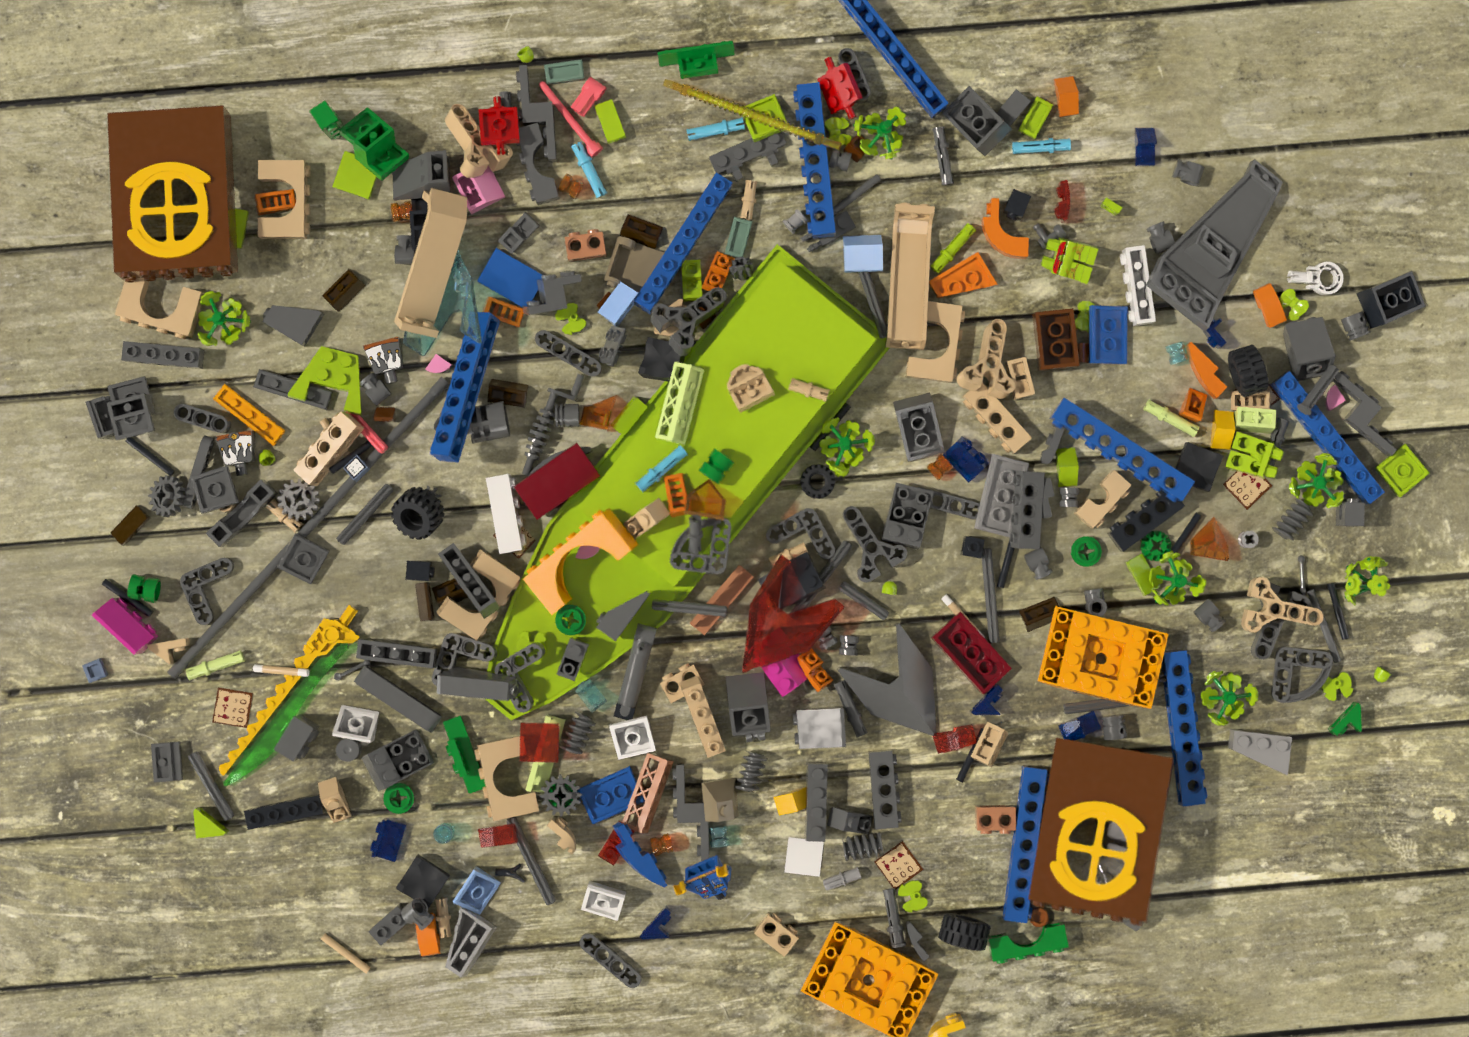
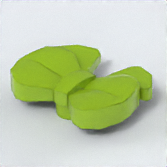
M831 117L825 121L824 127L829 131L827 144L834 148L843 145L847 146L851 141V136L841 134L840 130L849 127L848 121L843 117Z
M1289 288L1285 290L1279 298L1283 309L1287 306L1292 308L1288 314L1289 320H1298L1299 316L1303 315L1309 307L1307 300H1299L1296 297L1294 289Z
M1080 301L1077 304L1079 313L1078 317L1075 318L1076 329L1089 333V306L1095 304L1090 301Z
M568 303L567 308L557 310L555 314L557 321L568 318L569 323L562 328V332L567 335H572V332H580L586 327V321L579 318L577 314L578 305L575 303Z
M527 631L521 632L517 636L519 640L516 644V651L518 652L533 643L529 641ZM538 632L534 642L541 643L546 652V643L544 641L547 639L544 634ZM534 649L530 653L537 654L539 649Z
M1341 672L1337 678L1332 679L1328 677L1321 687L1325 693L1324 697L1331 701L1336 700V689L1340 688L1341 693L1346 698L1353 691V688H1351V678L1345 672Z
M918 880L909 881L898 889L899 896H910L911 898L902 906L907 912L912 913L913 910H922L927 906V899L921 896L920 893L922 883Z

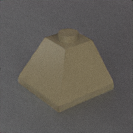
M735 778L702 783L705 821L722 822L733 820L739 816Z

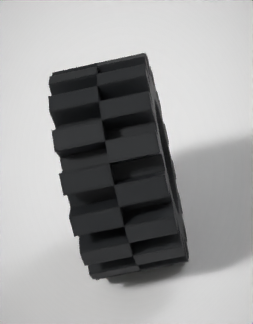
M815 464L805 469L801 475L800 484L807 496L821 499L833 491L835 477L827 466ZM815 474H820L825 478V485L821 489H815L810 484V479Z

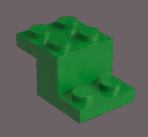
M368 107L339 129L340 135L353 145L355 159L381 181L410 158L409 153L396 143L394 129Z

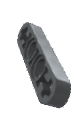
M541 330L535 335V342L539 347L590 377H596L601 373L602 367L597 360L546 330ZM547 334V339L551 342L553 338L556 339L551 346V350L548 349L550 346L548 343L543 342V344H540V335L544 336ZM559 343L565 345V352L563 354L555 352V346ZM575 353H579L582 356L579 364H574L571 361V356ZM586 358L589 359L587 361L588 364H597V372L593 371L591 374L589 373L590 369L588 367L584 366V369L580 368L584 364Z
M206 435L203 436L190 477L205 473L214 445V438ZM189 478L185 491L187 498L183 499L185 503L183 507L189 509L194 508L197 500L191 478Z
M917 487L933 491L932 499L936 495L943 498L941 506H935L931 500L930 508L976 520L977 514L974 517L970 511H966V515L962 514L965 509V502L968 503V508L977 506V510H979V503ZM955 500H958L962 505L959 511L951 509V503Z
M585 933L582 935L579 944L586 953L627 987L636 988L639 986L641 974L594 934ZM591 937L593 939L592 944L595 946L597 943L600 944L596 948L595 953L591 952L594 949L591 945H584V938L589 939ZM600 949L607 950L609 953L608 958L600 959L598 951ZM620 961L623 964V970L619 972L614 971L613 963ZM626 968L630 969L627 972L630 976H633L634 974L637 976L636 983H629V977L626 974L624 978L621 977V975L626 971Z

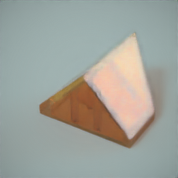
M617 395L590 406H584L580 425L609 432Z
M708 479L687 494L684 514L723 520L726 500L711 480Z
M1213 517L1191 539L1190 555L1229 561L1228 544Z

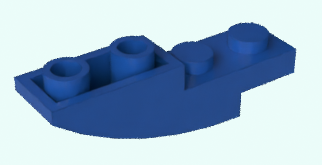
M618 822L613 825L615 832L621 840V843L615 847L624 860L644 878L657 885L666 887L665 880L667 878L661 869L658 870L655 856L646 851L640 853L642 849L637 841L632 840L630 836L632 831L627 824L624 825Z

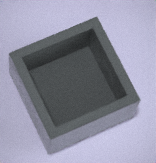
M301 714L294 716L273 750L293 762L298 759L301 760L310 749L307 747L309 743L314 742L320 733L318 728L320 726Z

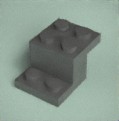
M568 270L560 272V276H556V274L541 275L542 279L537 280L540 301H528L527 305L522 306L523 314L533 315L567 308L563 285L582 282L581 274Z
M146 376L107 386L111 402L107 403L116 441L155 431L151 415L156 413Z

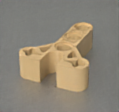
M454 104L445 118V123L465 151L464 162L460 167L461 173L467 178H474L483 175L488 166L492 172L504 169L513 155L512 149L508 145H504L505 154L502 155V150L500 149L501 155H498L497 145L481 146L480 128L468 110L461 104Z
M995 319L984 329L978 363L974 366L966 367L957 375L956 381L960 387L976 391L982 386V380L985 377L989 381L988 396L1003 399L1014 391L1015 383L1008 377L1001 363L1007 331L1006 323L1003 320Z
M1255 577L1250 581L1247 596L1261 599L1263 608L1258 612L1244 609L1241 625L1245 631L1258 632L1263 625L1277 618L1315 626L1323 621V613L1317 608L1281 601L1270 588L1268 579ZM1261 582L1264 587L1259 589V587H1256V584ZM1274 603L1279 607L1276 614L1271 612V606ZM1293 607L1298 611L1295 618L1290 616V610ZM1312 611L1317 615L1314 622L1309 620V614ZM1253 620V622H1256V625L1251 627V625H1248V622Z

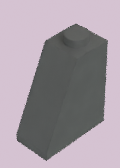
M272 305L271 308L268 307L265 310L262 322L305 347L325 314L318 310Z

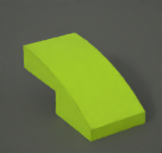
M613 100L594 105L608 144L626 138Z
M700 259L685 260L682 264L683 302L696 301L702 296Z

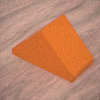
M1074 77L1054 79L1059 117L1078 115L1079 92Z
M1189 388L1178 416L1195 423L1201 421L1207 395Z

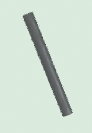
M877 174L835 205L833 207L834 216L877 184L881 178ZM822 215L817 221H823L826 218L825 215Z
M1315 590L1307 591L1312 607L1321 610L1323 613ZM1323 614V621L1319 625L1333 661L1337 663L1342 660Z

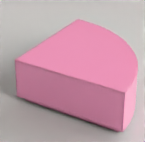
M436 354L425 370L431 373H441L450 369L452 365Z
M1333 385L1328 390L1326 396V408L1328 411L1346 401L1336 385Z
M590 545L580 546L575 558H590L597 554L600 548Z

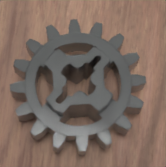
M165 475V477L160 476L159 481H154L155 487H150L152 494H149L148 497L152 498V500L149 502V505H153L151 510L155 511L156 515L168 518L176 516V512H181L180 506L185 505L182 501L187 498L186 495H183L186 488H182L183 482L179 481L177 477Z
M559 774L558 779L553 775L551 777L552 782L546 780L547 787H541V790L545 792L540 794V797L545 799L541 804H547L546 811L552 809V815L559 812L560 817H562L565 811L570 815L571 808L573 810L577 809L574 804L581 803L577 799V797L582 796V793L577 792L580 785H574L575 779L569 781V775L565 779H563L562 774ZM557 783V789L549 792L550 787ZM565 783L568 784L573 791H569L565 787ZM560 786L562 793L566 794V796L563 797L562 802L560 800V797L556 796V794H558L560 791ZM568 799H573L572 803L565 807V802ZM549 800H554L557 803V807L552 805Z

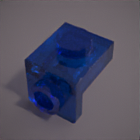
M1213 318L1210 327L1203 331L1209 345L1217 349L1227 343L1215 329L1223 321L1221 318L1216 321Z

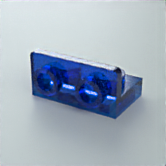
M961 436L942 456L969 483L989 463L986 456L978 452L969 439Z
M384 818L382 822H378L375 832L378 833L377 840H373L370 851L373 852L371 857H379L396 862L407 824Z

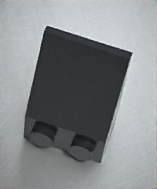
M1412 271L1356 293L1370 329L1385 325L1425 307Z
M807 552L789 560L758 579L775 614L826 589L810 554Z

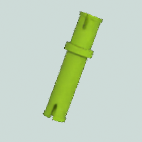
M967 223L950 244L940 251V255L930 265V268L939 274L949 261H953V257L976 232V229Z

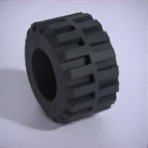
M1253 344L1229 352L1228 365L1230 374L1241 396L1247 397L1268 389L1266 366L1260 352Z
M412 487L410 490H406L391 508V518H394L393 523L397 525L398 531L401 530L403 535H408L410 539L416 538L421 540L430 536L443 522L445 515L442 512L444 507L440 504L441 500L435 497L436 494L430 493L428 489L423 490L422 487L417 489Z
M948 913L943 916L938 937L943 942L956 947L983 951L986 949L991 926L975 918Z

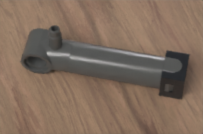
M638 623L613 717L624 720H631L634 717L657 628Z

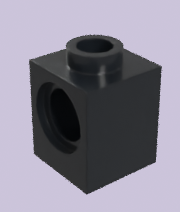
M1013 189L1003 213L1007 214L1006 217L1011 220H1021L1031 196Z
M964 536L960 555L981 559L985 540Z
M407 561L405 580L431 581V578H434L435 566H432V562Z

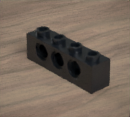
M1160 490V492L1155 493L1157 497L1152 501L1147 499L1140 504L1142 508L1137 512L1132 510L1125 515V521L1122 523L1118 521L1109 527L1111 531L1107 534L1120 552H1124L1184 508L1183 502L1176 501L1175 503L1166 497L1167 494ZM1159 501L1165 506L1163 512L1156 510V504ZM1143 513L1149 515V521L1146 524L1140 520ZM1128 524L1134 527L1132 535H1128L1125 532V527Z
M320 794L250 808L244 811L247 829L251 830L316 816L327 811L320 800Z

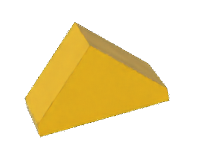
M1214 410L1210 448L1230 450L1235 433L1234 413L1231 411Z
M807 786L774 796L778 814L784 815L805 809L807 806Z

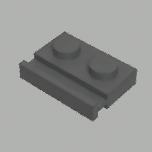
M180 741L151 744L154 782L183 780Z

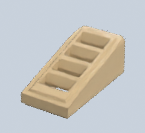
M1270 390L1250 395L1249 406H1245V397L1241 396V406H1237V396H1241L1238 391H1231V411H1236L1237 407L1271 409ZM1253 396H1257V406H1253ZM1261 396L1265 397V406H1261Z

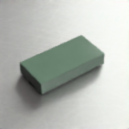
M582 59L544 65L547 85L585 79Z
M734 217L724 254L736 258L744 257L753 221Z

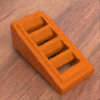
M294 189L255 194L257 214L265 215L293 209L296 204ZM285 195L289 196V205H286ZM279 196L281 197L282 206L278 205L277 197ZM269 198H273L274 207H271ZM264 199L266 202V208H263L262 200Z
M490 296L487 297L482 312L490 313L491 305L494 303L495 306L491 314L498 318L500 322L520 327L524 315L523 308ZM499 306H503V307H502V310H501V313H500V316H498V315H497V312H498ZM507 308H509L510 311L506 319L504 318ZM514 310L518 311L515 321H512Z
M683 473L664 476L671 517L690 514ZM680 481L681 483L678 485L669 486V483ZM682 489V492H677V493H672V494H671V492H670V491H673V490ZM683 497V500L672 502V499ZM685 505V507L673 508L676 506Z

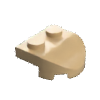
M745 364L738 366L730 373L731 376L727 382V388L740 413L775 395L759 367L756 368Z
M554 816L547 826L561 837L557 845L564 850L568 847V852L573 854L576 851L575 835L567 827L568 823L560 816L556 818Z

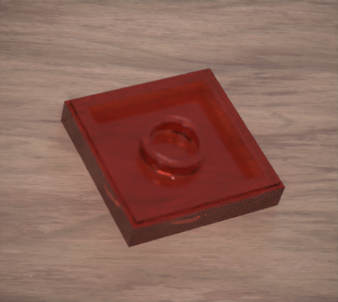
M521 722L520 762H559L560 723Z

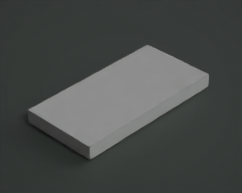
M992 454L974 529L1010 537L1012 532L1011 515L1013 513L1012 496L1015 489L1013 477L1016 471H1027L1029 463Z

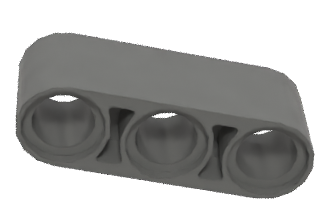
M843 48L838 55V64L840 66L843 63H848L851 71L859 74V78L855 81L858 88L865 90L867 95L856 102L860 104L865 103L870 96V87L855 52L850 48ZM844 54H848L852 60L844 62L841 57Z
M179 404L174 409V416L179 421L223 434L227 433L231 428L230 420L224 416L186 404ZM183 408L188 410V415L185 418H182L180 415ZM204 413L207 417L206 422L200 424L199 416ZM223 419L225 422V426L223 429L219 430L217 428V422Z

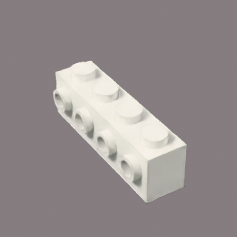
M1145 245L1125 248L1122 250V254H1120V262L1125 268L1123 282L1127 284L1128 292L1125 295L1126 301L1130 303L1131 311H1128L1129 321L1133 322V326L1152 324L1156 322L1152 292L1146 286L1149 280Z
M511 474L486 478L499 554L525 550L524 546L527 545L525 534H522L521 531L523 519L518 514L517 509L520 508L518 496L515 497V478H512Z

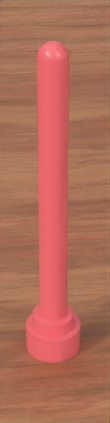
M541 81L539 87L586 144V152L591 158L598 155L603 150L600 143L591 140L546 82Z

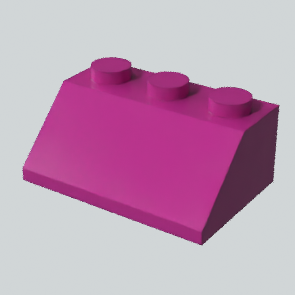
M111 598L92 614L104 628L134 655L144 653L148 648L147 645L152 644L158 638L155 634L156 630L150 624H144L141 621L142 617L136 611L132 612L127 608L128 604L122 598Z
M780 627L749 649L782 697L807 680L797 659L800 656Z

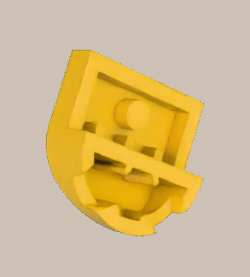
M956 1013L947 1014L944 1019L937 1021L931 1027L928 1037H948V1033L966 1028L961 1015Z

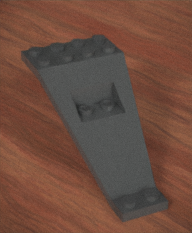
M1252 160L1244 176L1158 258L1146 286L1203 331L1207 330L1222 297L1275 201L1283 182L1258 161Z

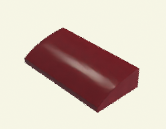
M576 442L520 481L514 488L538 520L600 477V474Z
M961 612L930 637L983 695L1012 669Z

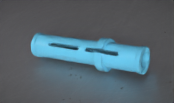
M743 117L686 129L687 134L695 133L694 135H689L688 140L691 141L723 133L727 135L728 132L745 130L744 124L736 126V124L744 123Z
M1070 138L1012 142L1013 154L1071 151Z
M582 141L578 142L577 145H572L571 148L579 161L578 165L582 167L596 198H600L601 194L602 196L606 195L607 191Z
M679 445L678 448L653 469L650 468L648 473L636 482V485L642 492H645L647 488L656 481L659 482L661 480L660 477L687 456V452Z

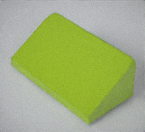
M633 396L610 426L624 436L647 409V405Z
M1142 553L1125 562L1143 596L1153 592V589L1156 590L1160 587V585L1156 588L1152 587V582L1149 581L1151 568Z

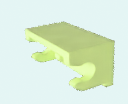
M1237 407L1234 413L1235 431L1271 434L1275 429L1276 410Z

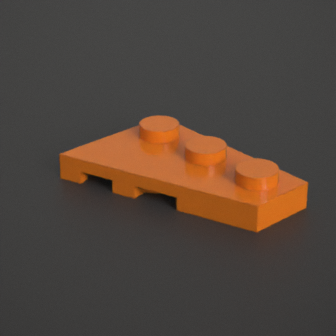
M978 252L929 281L937 298L998 285Z

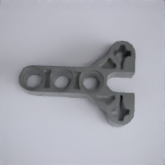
M719 287L713 288L685 308L657 304L654 306L650 317L651 323L659 333L670 326L677 327L679 330L670 336L668 344L678 355L686 356L691 352L694 338L692 337L694 328L723 308L727 297L726 292ZM713 297H717L721 301H715ZM702 307L706 311H700L698 308ZM687 317V318H689L691 321H690V322H687V321H685L683 318Z
M850 506L844 509L842 513L843 520L862 548L861 567L857 570V577L860 581L868 583L881 575L874 563L877 555H883L891 567L906 559L907 550L904 546H892L877 540L856 507ZM850 509L854 510L857 514L854 520H848L846 517V512ZM858 526L866 528L867 533L865 536L860 537L857 535L856 529ZM869 542H874L877 545V550L874 553H870L866 549ZM896 548L903 551L901 553L902 558H891L895 554ZM874 568V570H872L871 573H869L868 579L866 577H861V575L863 574V569L867 571Z
M1260 582L1256 584V587H1259L1260 589L1261 587H1264V585H1262ZM1270 582V588L1278 595L1281 586ZM1289 591L1285 601L1294 604L1296 603L1293 601H1301L1303 606L1310 607L1311 605L1310 600L1306 596L1294 591ZM1276 603L1271 606V612L1275 609L1279 610ZM1295 607L1290 610L1291 617L1298 613ZM1276 619L1262 626L1256 633L1251 646L1253 657L1263 660L1270 657L1285 620ZM1269 627L1272 630V635L1266 638L1264 630ZM1260 645L1265 648V653L1262 656H1259L1257 653V648Z

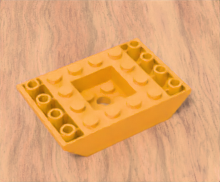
M1055 606L1037 681L1105 700L1151 709L1168 633ZM1098 653L1106 656L1104 664L1097 663L1096 655Z
M834 922L800 991L890 1037H908L939 974L921 962L890 948L852 927ZM865 975H872L874 982L870 985L863 982Z

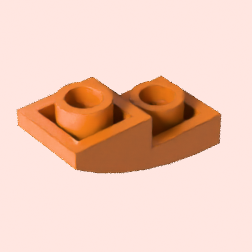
M717 251L703 282L702 289L710 291L716 287L723 288L730 271L729 267L732 266V261L735 258Z
M1271 283L1253 290L1257 306L1262 310L1267 327L1271 328L1287 321L1282 305Z
M812 648L798 656V662L805 676L817 692H820L833 682V679L821 666L824 662Z
M436 916L422 931L415 923L421 956L441 954L439 934H437Z

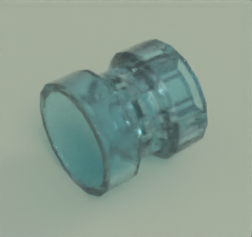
M1184 341L1165 347L1166 352L1170 354V365L1189 360L1188 355L1183 350L1185 348Z
M449 823L439 824L433 832V837L438 843L446 844L453 838L455 834L454 828Z
M728 826L709 828V834L712 838L710 841L711 848L730 845L727 838Z

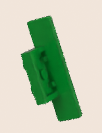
M722 41L713 44L665 50L657 54L660 67L678 64L680 77L685 79L718 74L716 58L734 56L735 51L733 41Z
M457 716L444 721L443 725L449 738L446 750L449 757L452 756L455 763L452 766L455 774H459L460 778L463 777L469 794L482 790V787H485L484 779L480 780L478 771L480 766L478 761H476L475 752L462 717Z

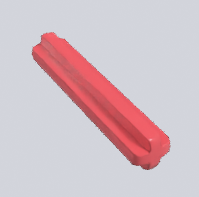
M349 413L364 427L361 433L378 452L383 454L388 449L385 442L360 415Z

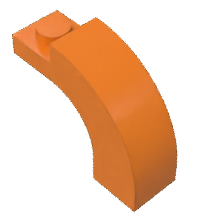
M991 198L990 203L986 204V214L989 217L981 219L985 238L1000 254L1010 258L1026 259L1028 257L1029 238L1013 237L1003 231L999 223V198Z

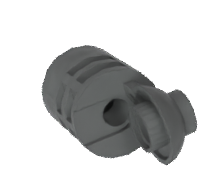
M504 401L475 406L468 433L471 434L472 444L510 437V427ZM440 416L437 418V420H436L435 423H434V430H435V431H436V428H437V426H438V423H439V420H440Z

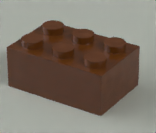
M1074 309L1033 313L1038 371L1076 368L1080 366Z

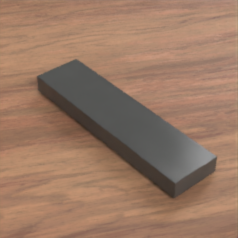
M259 369L253 387L289 398L288 392L296 380ZM310 385L305 401L289 399L328 410L333 392Z

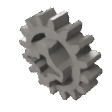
M298 479L297 483L291 480V485L289 486L285 483V490H279V494L282 496L277 497V501L281 502L278 504V508H284L282 514L288 513V519L294 516L296 521L299 520V517L306 520L307 514L312 517V510H318L315 504H319V499L315 497L319 496L318 491L313 492L315 486L309 487L306 482L302 484L301 479ZM307 492H308V493L310 494V496H311V499H312L311 501H310V499H308V498L306 497V493H307ZM302 494V501L295 505V499H298ZM285 499L291 503L290 508L286 505Z

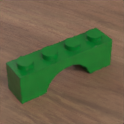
M1063 922L1043 926L1040 936L1030 944L1015 943L1006 933L990 935L988 937L990 956L992 961H996L997 964L1006 963L1011 958H1015V960L1026 959V955L1043 956L1046 954L1045 952L1052 950L1053 953L1065 951L1064 948L1069 947Z

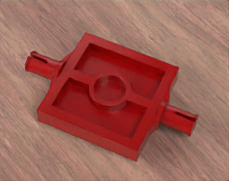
M832 57L824 59L828 71L817 79L831 114L845 110L849 120L854 119L856 115L852 106L856 101L863 98L848 63L835 67Z
M495 96L493 97L494 107L478 109L481 146L497 145V154L501 155V149L502 155H504V145L520 143L517 107L501 106V97L497 96V103Z

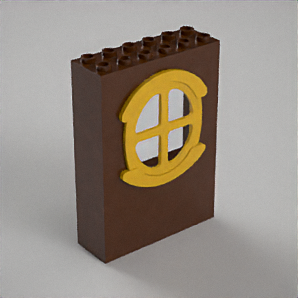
M220 105L107 113L114 273L127 283L137 282V278H144V281H156V278L174 280L175 277L182 276L184 279H193L196 275L210 278L214 276L213 274L232 276L233 273H238L231 115L226 108ZM174 179H181L191 186L198 199L196 205H173L172 181ZM157 180H164L165 205L163 207L141 208V199L147 188ZM197 212L198 220L192 232L183 240L176 241L174 239V215L177 213ZM161 214L166 216L167 239L165 242H159L148 235L141 223L142 216Z
M1056 738L1028 898L1029 901L1033 902L1032 905L1041 908L1051 905L1053 910L1063 912L1067 908L1071 909L1073 914L1084 915V912L1091 913L1092 917L1103 919L1104 916H1109L1111 921L1121 923L1125 919L1130 920L1132 925L1142 926L1143 923L1147 924L1173 770V758ZM1088 818L1098 819L1093 846L1071 843L1069 841L1071 832L1079 823ZM1106 821L1115 822L1123 831L1128 847L1126 852L1102 848L1101 844ZM1068 850L1086 852L1092 855L1089 878L1086 882L1080 881L1070 870L1066 858ZM1101 856L1123 859L1125 865L1115 879L1103 885L1096 883L1098 862Z

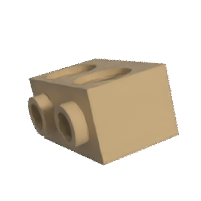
M1026 357L1005 362L1008 377L1015 383V389L1012 392L1014 400L1033 396L1035 391Z
M687 663L678 668L680 672L675 675L671 672L662 677L663 681L660 682V685L670 703L684 697L680 682L685 681L684 675L687 672L694 673L695 676H698L701 686L705 685L694 664L690 666ZM669 682H677L679 689L676 692H671L668 689Z
M987 722L971 757L992 768L1009 733Z
M767 913L754 930V934L785 957L799 939L798 931L791 925L786 927L781 923L782 919L777 914L773 913L771 915ZM769 922L776 926L772 932H768L764 928ZM784 934L789 935L791 938L786 944L779 940Z

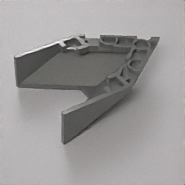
M899 623L895 624L899 677L892 683L886 684L840 667L837 668L838 672L871 715L937 737L933 670Z

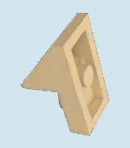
M189 638L147 646L150 651L168 664H174L172 648L174 652L183 651L185 646L191 644Z

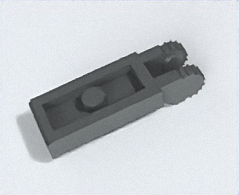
M847 210L834 217L836 237L818 238V242L811 244L807 248L808 252L820 246L823 247L856 228ZM806 234L801 240L803 242L810 240L812 234Z
M1052 424L1055 427L1053 434L1049 433L1045 443L1048 447L1041 453L1040 460L1043 464H1050L1053 461L1052 459L1058 448L1065 429L1064 427L1059 429Z

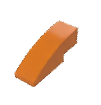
M1192 342L1187 343L1185 346L1187 357L1195 376L1213 399L1218 398L1227 388L1214 374L1219 368Z

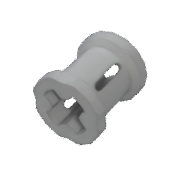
M796 209L789 219H784L782 222L794 234L798 227L803 223L806 224L808 221Z
M1253 531L1241 532L1238 536V543L1243 548H1253L1259 540L1258 535ZM1245 536H1251V543H1245Z

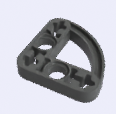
M713 517L701 521V529L713 526L710 555L680 552L683 544L688 539V527L678 537L673 546L670 556L671 566L678 570L712 574L723 573L727 565L731 532L729 520L722 517ZM721 521H725V525H728V529H724L723 535L727 534V539L722 537L715 538V533H720L717 524H720ZM718 540H722L726 544L725 549L721 552L714 548V544ZM713 553L725 554V558H720L723 568H720L719 571H715V567H712V563H716L717 557H713ZM681 555V559L687 560V556H691L690 568H686V563L676 566V562H673V559ZM696 557H700L704 561V565L700 569L693 566L692 562Z
M1291 647L1279 648L1275 654L1272 698L1277 702L1291 703L1313 695L1323 686L1330 674L1333 664L1331 654L1317 650ZM1287 650V654L1294 655L1293 651H1297L1295 655L1296 662L1292 663L1293 658H1286V661H1283L1279 654ZM1302 652L1309 654L1310 659L1307 663L1299 661V655ZM1313 653H1316L1315 657L1322 658L1323 654H1325L1329 662H1325L1324 666H1322L1320 661H1315V665H1311ZM1293 665L1322 669L1318 678L1308 688L1298 693L1290 694ZM1280 669H1285L1288 672V677L1285 680H1280L1277 677V672ZM1276 681L1287 683V687L1283 686L1282 689L1283 692H1286V695L1282 696L1281 699H1278L1279 697L1275 695V692L1280 689V685H1276Z

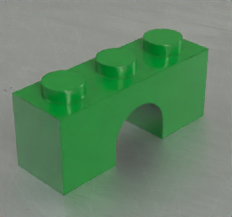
M325 100L309 110L321 130L331 140L341 137L339 129L344 124Z

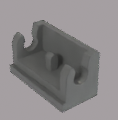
M102 396L85 402L97 438L99 439L115 435L107 403L111 402L110 396Z

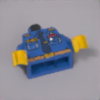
M718 855L685 868V881L682 880L678 885H673L676 895H682L690 891L699 894L703 899L715 896L718 900H722L727 894L726 890L728 889V882L731 880L732 868L727 864L722 865Z

